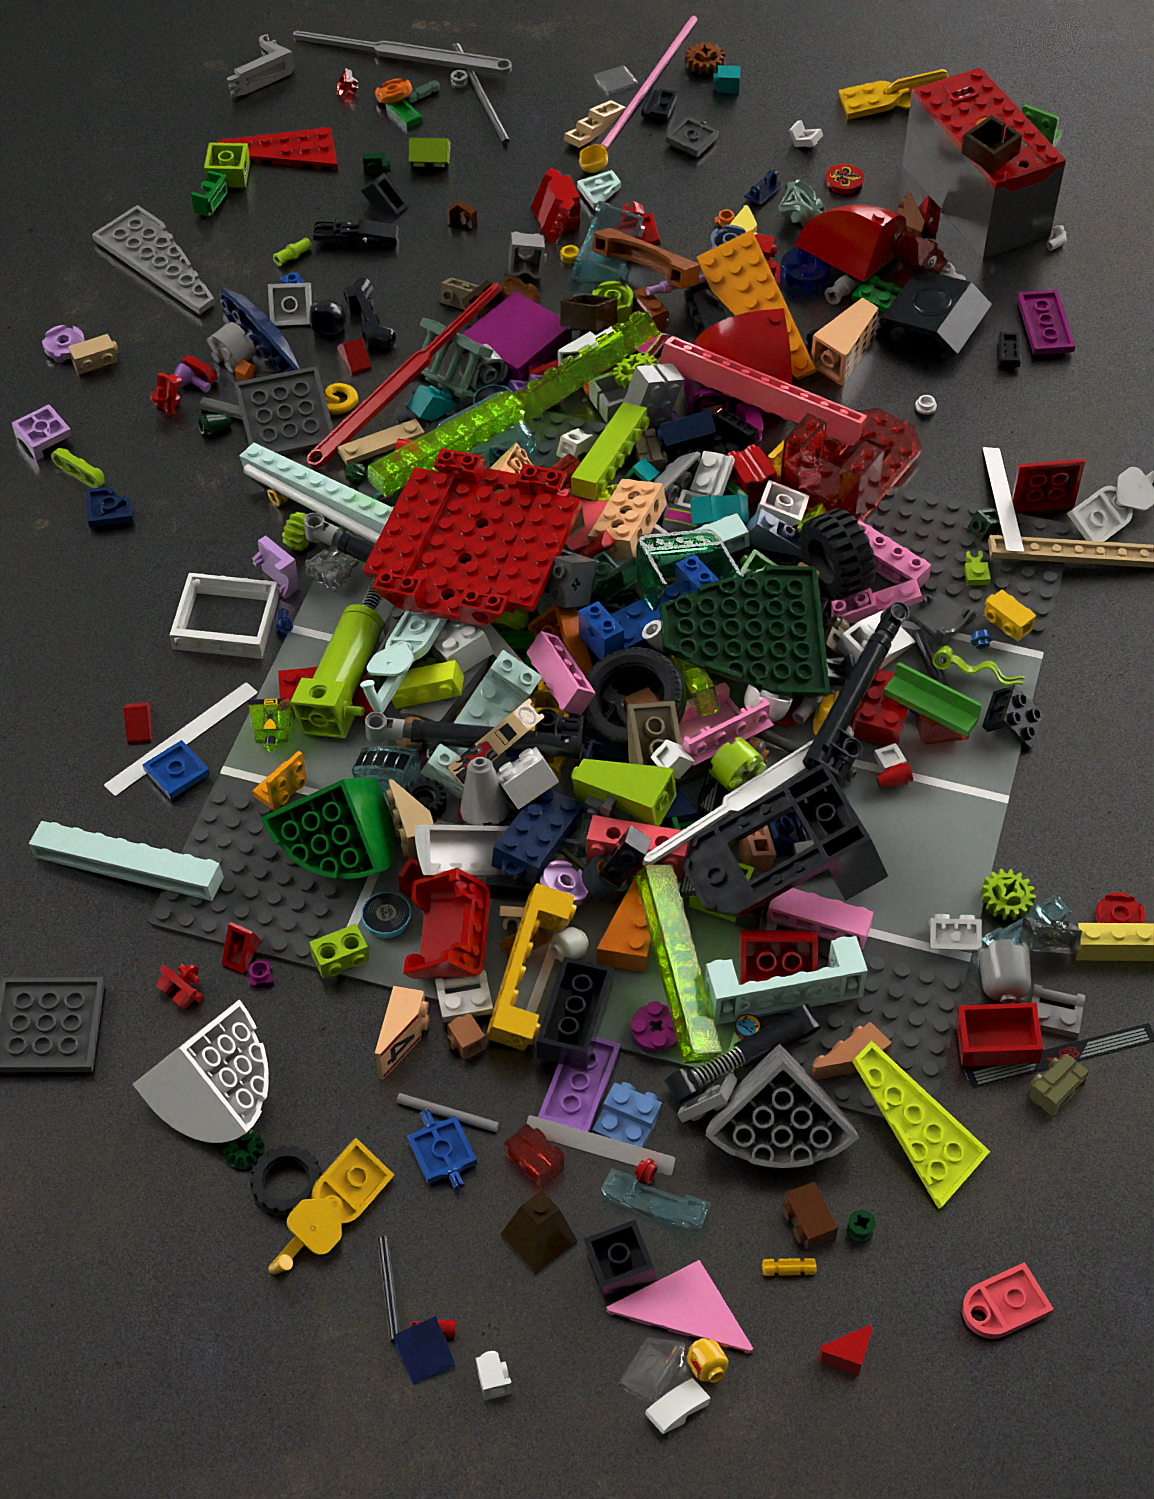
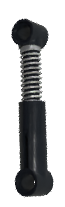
M804 1004L790 1012L783 1019L735 1043L733 1049L718 1055L717 1058L714 1057L713 1060L710 1059L709 1062L706 1061L705 1064L702 1063L701 1066L691 1070L682 1068L669 1075L664 1082L677 1104H682L696 1096L700 1092L699 1089L706 1085L707 1082L710 1083L711 1080L714 1081L715 1078L718 1079L719 1076L726 1075L727 1071L731 1072V1069L735 1070V1067L738 1068L739 1065L747 1067L766 1057L778 1044L785 1047L798 1039H805L820 1030L822 1025L810 1005Z

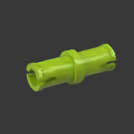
M305 237L303 240L295 244H289L286 246V249L273 254V260L278 266L291 259L295 260L299 258L300 254L311 250L312 244Z

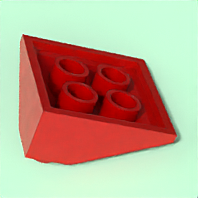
M1085 459L1019 464L1012 495L1014 511L1024 512L1074 507L1085 466Z

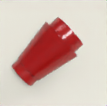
M899 763L876 775V779L881 789L884 787L906 786L909 782L913 781V775L908 763Z

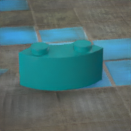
M740 494L726 496L706 495L690 498L692 525L702 527L736 513L744 524L749 521L748 499L746 496Z

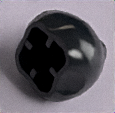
M331 300L314 302L309 312L311 328L318 334L329 336L339 334L346 322V314L341 304Z

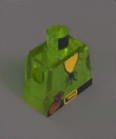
M292 698L248 700L255 742L264 744L263 748L268 752L276 751L278 743H287L290 740L295 719V713L291 705Z

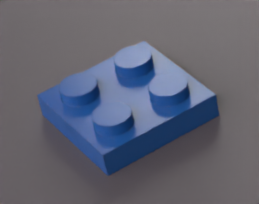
M182 740L142 764L144 771L170 800L210 775L207 766Z

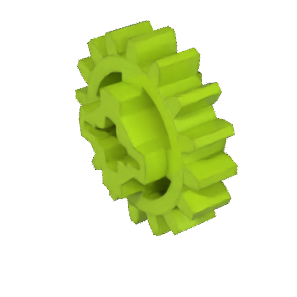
M641 353L630 355L629 359L623 358L622 363H617V367L613 368L615 382H617L618 386L623 385V388H627L631 383L636 366L653 365L655 367L658 364L657 359H655L654 355L649 356V353H646L644 356Z
M1000 869L998 874L991 872L989 878H985L980 890V894H983L981 902H988L986 910L993 909V916L996 917L1000 913L1003 920H1006L1007 916H1011L1013 920H1016L1018 914L1021 917H1025L1027 911L1030 912L1036 895L1033 894L1035 888L1028 886L1029 879H1021L1022 873L1013 875L1012 869L1008 873Z

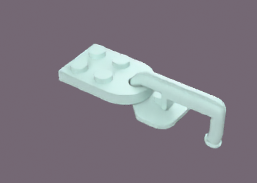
M405 611L388 638L385 649L374 654L367 665L369 674L388 676L377 694L373 686V680H366L360 684L374 712L383 713L413 661L421 658L429 651L448 619Z

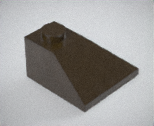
M543 1190L521 1205L501 1232V1237L535 1275L577 1243V1239L561 1210Z

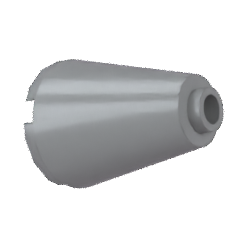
M477 757L471 760L467 767L460 812L463 820L470 825L484 826L483 823L489 822L495 825L503 821L509 813V803L494 766L489 759L484 757Z

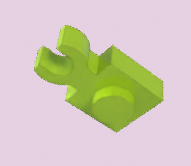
M970 551L966 552L964 572L967 586L990 584L988 563L982 562V551H978L977 557H972Z

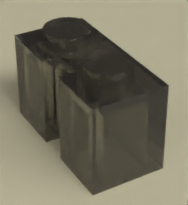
M1024 917L1019 942L1026 943L1029 949L1033 951L1077 954L1082 930L1069 921L1051 920L1049 924L1043 919Z

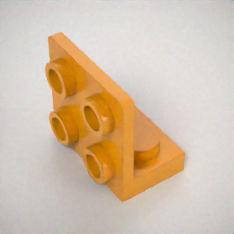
M297 751L288 761H284L252 791L253 796L273 811L279 806L284 805L290 796L297 790L302 789L307 782L303 753Z

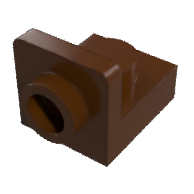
M461 199L446 209L447 223L449 225L459 220L471 229L478 226L477 210Z

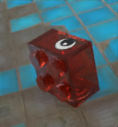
M903 229L890 248L899 261L913 271L918 268L940 274L948 262L943 256L944 252L937 248L938 244L930 238L927 240L923 239L922 235L915 230L910 232Z

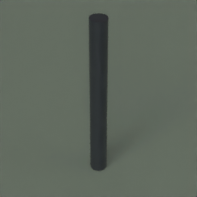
M381 1236L378 1238V1248L389 1339L391 1343H398L401 1341L389 1239L387 1236Z

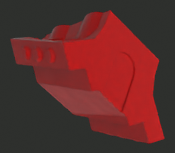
M550 168L541 180L530 208L536 210L534 217L538 219L541 225V232L547 234L544 241L555 244L564 232L580 228L581 204L580 196L571 176H562L560 171Z

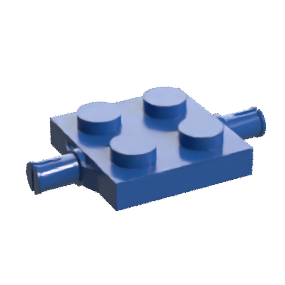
M425 1109L426 1114L424 1110L419 1114L425 1126L421 1130L407 1135L408 1143L427 1184L449 1177L454 1190H459V1187L462 1189L465 1184L459 1173L462 1170L477 1165V1159L456 1116L445 1121L435 1122L430 1109Z

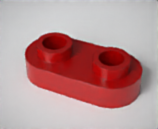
M187 355L180 361V363L187 365L203 381L209 382L212 385L217 380L216 370L212 366L199 361L196 357Z

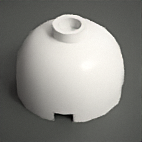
M749 684L744 696L745 707L749 705L752 709L760 705L761 699L765 697L770 703L769 720L774 722L786 715L793 698L791 696L775 694Z

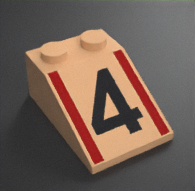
M393 986L375 1050L378 1079L384 1080L420 1041L423 1030L428 1029L430 1015H427L428 1002L425 1001L424 991Z

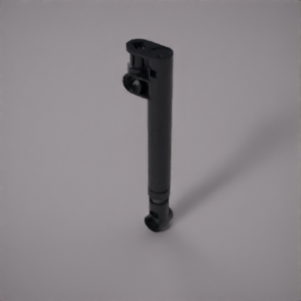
M894 602L882 612L875 633L871 634L802 760L803 765L809 771L825 762L840 787L845 783V773L851 769L855 760L863 751L861 743L847 733L846 729L890 650L891 642L894 640L902 623L909 617V609L903 602Z

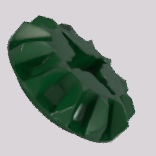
M251 1128L239 1138L223 1142L222 1155L226 1163L238 1169L254 1166L257 1164L259 1157L264 1155L265 1145L260 1134L255 1133ZM239 1142L242 1145L248 1143L249 1154L244 1150L238 1151L237 1143Z

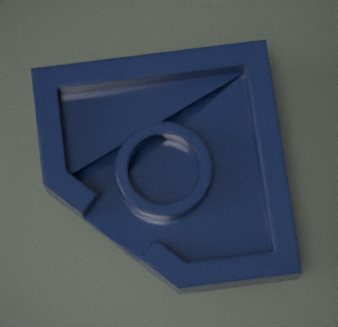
M109 487L85 489L89 527L133 522L132 504L129 498L125 496L120 497Z

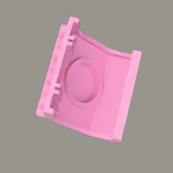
M724 682L687 700L683 718L679 723V730L683 748L695 761L692 766L714 756L727 742L730 744L737 742L734 738L742 737L746 740L773 726L774 724L769 720L770 703L765 697L762 698L760 705L752 709L748 705L745 709L742 708L740 710L729 697L730 688Z

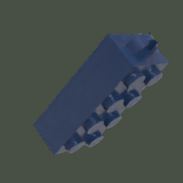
M552 789L546 790L523 807L494 845L491 866L502 871L503 875L505 874L513 878V880L519 879L535 886L539 882L543 870L556 859L580 826L584 804Z

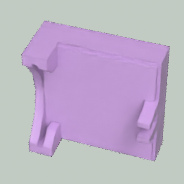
M50 405L12 422L15 437L21 439L26 444L36 461L44 457L42 450L72 436L71 429Z
M265 535L258 540L259 552L252 558L254 560L253 564L255 566L261 564L262 571L281 586L279 596L285 600L299 590L296 562L292 556Z

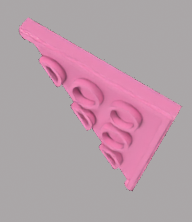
M700 1260L607 1306L606 1311L609 1315H619L629 1318L630 1321L648 1326L654 1325L686 1337L692 1336L699 1339L715 1340L722 1347L742 1350L746 1354L753 1353L752 1345Z

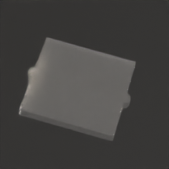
M624 65L595 74L600 87H603L608 94L638 85L637 80L633 77V73L629 72Z

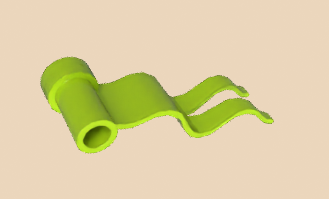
M942 646L933 656V664L940 670L947 669L951 663L958 666L966 674H975L983 669H990L994 672L999 683L1005 686L1022 685V681L1014 680L1025 679L1024 676L1012 678L1004 676L993 661L987 660L977 666H970L960 657L953 655V650L949 646Z

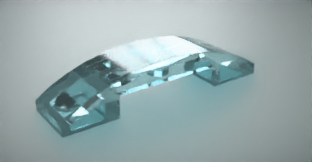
M1055 893L1038 903L1033 912L1003 930L999 927L984 936L982 944L989 948V942L1013 940L1014 945L1021 946L1024 942L1029 946L1066 919L1072 913V909Z
M611 1168L601 1189L602 1194L624 1207L650 1218L683 1227L702 1228L711 1207V1202L688 1194L682 1198L636 1182V1176Z

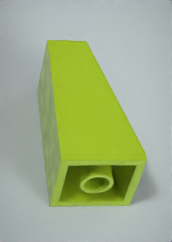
M583 759L579 767L576 766L571 774L574 786L573 792L577 802L584 804L588 795L605 802L609 795L617 799L616 808L633 816L632 822L660 826L677 796L674 769L668 767Z

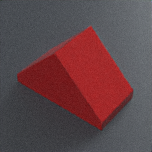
M362 338L337 345V349L352 375L371 369Z
M151 703L126 704L123 710L127 744L151 742Z
M230 922L228 924L221 964L243 974L261 939L254 932Z
M871 1325L820 1346L818 1354L820 1363L859 1376L873 1330Z

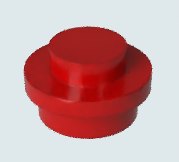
M649 1158L646 1161L642 1160L635 1170V1175H637L636 1182L650 1184L658 1170L654 1160Z

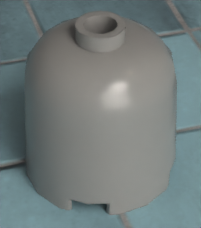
M1013 940L989 942V948L983 949L980 947L978 949L983 990L991 999L1001 1001L1002 1004H1013L1016 1000L1028 994L1031 987L1029 946L1024 942L1021 946L1014 945Z

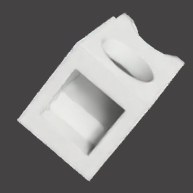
M579 428L561 436L556 455L573 463L577 460L579 454L587 453L594 443V436L585 434Z

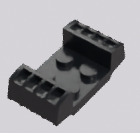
M723 409L715 417L716 432L705 435L696 444L688 440L684 441L676 450L675 460L680 456L693 452L701 453V457L704 451L720 453L725 456L731 451L741 452L748 446L754 445L760 439L759 429L727 409Z

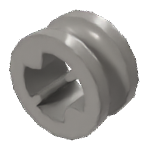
M463 70L453 71L451 73L452 86L455 88L465 87L468 84L467 73Z

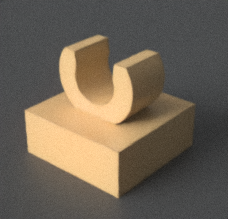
M500 906V916L506 917L503 920L504 929H508V922L510 920H515L518 930L524 907Z

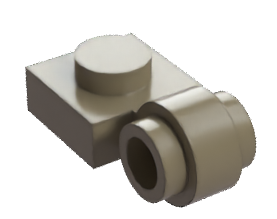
M836 615L828 622L830 628L826 629L824 634L825 649L833 658H842L843 654L836 646L842 634L851 627L847 620L842 616L838 617Z

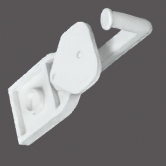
M1130 467L1118 476L1117 487L1106 486L1101 488L1067 513L1086 541L1104 542L1129 523L1133 515V509L1145 511L1154 504V487L1152 486V483H1154V470L1145 476L1139 468Z

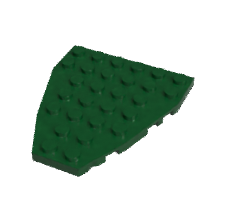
M771 565L765 567L762 571L755 573L750 571L741 577L734 579L729 577L702 585L690 594H682L676 600H669L661 604L660 620L663 651L710 673L747 685L750 684L782 696H828L830 694L816 567Z

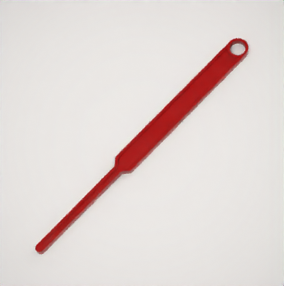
M493 283L425 349L416 351L308 454L307 462L314 469L324 466L338 452V446L348 443L431 364L432 356L501 291L499 284ZM317 455H322V458L318 462H312L314 457H316Z

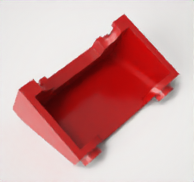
M459 868L413 881L412 901L416 907L424 911L420 955L413 953L405 958L403 974L413 979L459 978L481 974L484 968L490 892L487 885Z

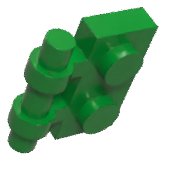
M873 275V277L870 276L864 281L869 285L859 284L852 294L851 301L856 303L861 298H864L877 306L879 312L885 313L896 298L893 293L898 295L902 287L897 286L892 281L888 283L880 280V277Z

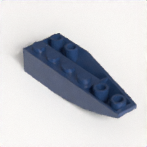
M224 288L221 289L220 303L223 307L224 322L226 324L233 322L241 327L246 333L243 335L247 341L251 339L254 347L261 353L262 357L272 362L277 370L282 372L298 370L299 366L289 344L274 323L244 295Z

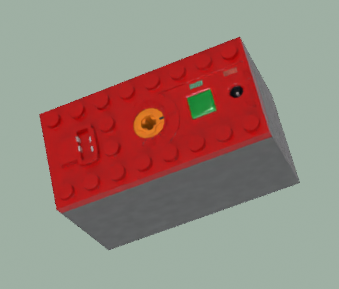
M979 67L913 88L902 165L923 190L941 207V211L982 259L1051 236L1066 159L987 73ZM991 115L1005 123V130L1007 126H1010L1022 134L1020 154L993 173H990L961 154L964 134Z

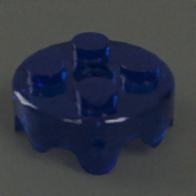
M799 247L786 252L781 259L780 279L785 278L788 287L797 286L801 288L804 294H810L817 284L825 286L828 278H830L831 265Z

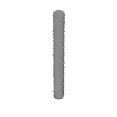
M399 1093L397 1098L398 1104L422 1111L430 1109L432 1114L449 1119L456 1116L459 1122L489 1131L497 1132L499 1122Z

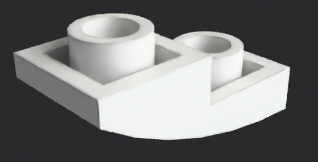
M692 1378L661 1397L646 1410L645 1415L662 1434H665L683 1425L688 1415L708 1406L710 1396Z

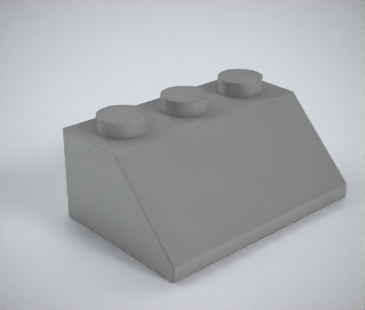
M693 452L678 457L673 463L668 464L660 476L654 478V483L663 484L666 502L674 504L675 498L680 497L682 489L690 491L700 463L701 453ZM664 510L658 519L659 522L663 520Z

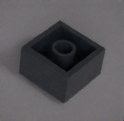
M636 1220L584 1238L587 1254L605 1300L657 1281L654 1265Z

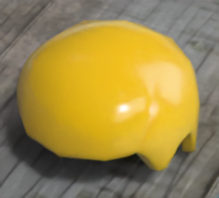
M591 145L581 150L579 159L581 169L588 173H597L603 170L608 164L606 148L602 145Z

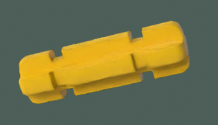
M800 1258L778 1259V1261L764 1259L762 1262V1271L765 1276H774V1273H778V1275H801V1272H804V1275H814L817 1269L814 1258H804V1261H801Z

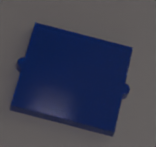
M436 1316L419 1324L412 1323V1327L393 1335L412 1382L429 1374L435 1375L436 1371L455 1363Z

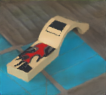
M530 699L526 700L446 768L461 787L465 784L467 767L471 760L477 757H484L492 762L544 718L542 713L539 715L530 705L532 703Z

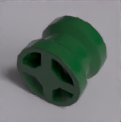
M856 1210L850 1215L847 1235L851 1241L864 1244L872 1239L876 1224L874 1216L866 1210Z

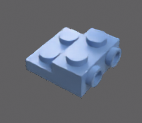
M614 1082L603 1103V1110L592 1129V1133L644 1148L662 1113V1102L659 1101L658 1096L651 1092H646L643 1095L636 1092L635 1087L627 1082H622L621 1085Z

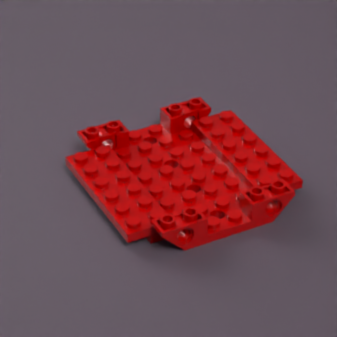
M441 448L433 464L434 468L438 471L414 467L362 569L363 575L376 579L372 586L374 592L398 609L481 627L501 618L504 611L514 613L515 609L534 612L553 571L554 557L560 555L582 507L581 499L557 495L565 481L567 472L524 464L520 474L486 468L483 456ZM499 489H503V490H504V491L500 492L499 494H495V493H494L496 490H499ZM481 524H488L483 528H477ZM464 559H471V561L465 564L460 563ZM448 594L454 595L448 600L443 599Z

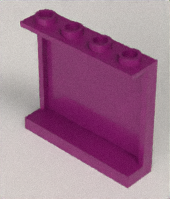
M516 291L462 334L480 344H488L507 364L508 369L511 370L512 380L519 381L527 377V370L540 366L572 340V331L568 327L560 326L559 316Z

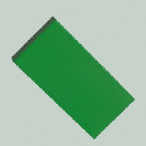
M405 99L386 104V109L406 129L423 122L422 116Z

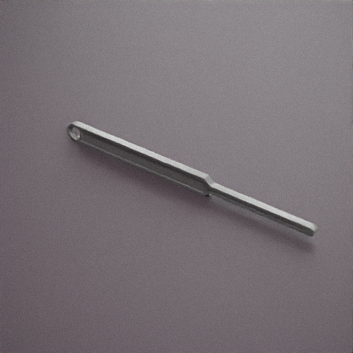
M303 31L293 32L295 40L372 51L378 56L501 75L512 71V63L508 59L390 41L375 43ZM502 65L508 66L507 68H499Z

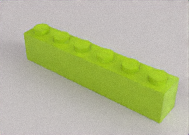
M626 402L621 404L572 475V495L596 501L601 493L605 492L607 484L610 480L614 479L617 469L622 467L625 457L631 454L634 444L639 442L642 432L647 430L650 418L647 417L646 407Z

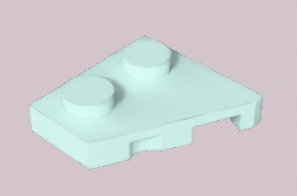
M611 170L577 181V188L593 210H595L621 188V181Z

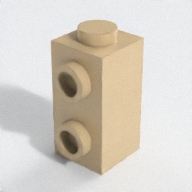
M108 334L68 346L71 361L78 375L118 362L116 353H119L118 346L115 341H111Z

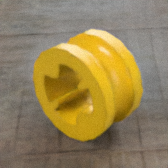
M270 488L267 490V494L275 506L279 507L282 502L288 501L287 496Z

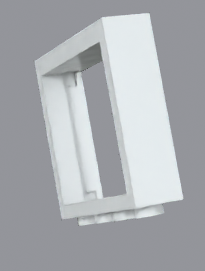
M189 573L170 632L172 648L175 650L262 659L280 597L277 582ZM196 594L267 600L258 636L186 629Z

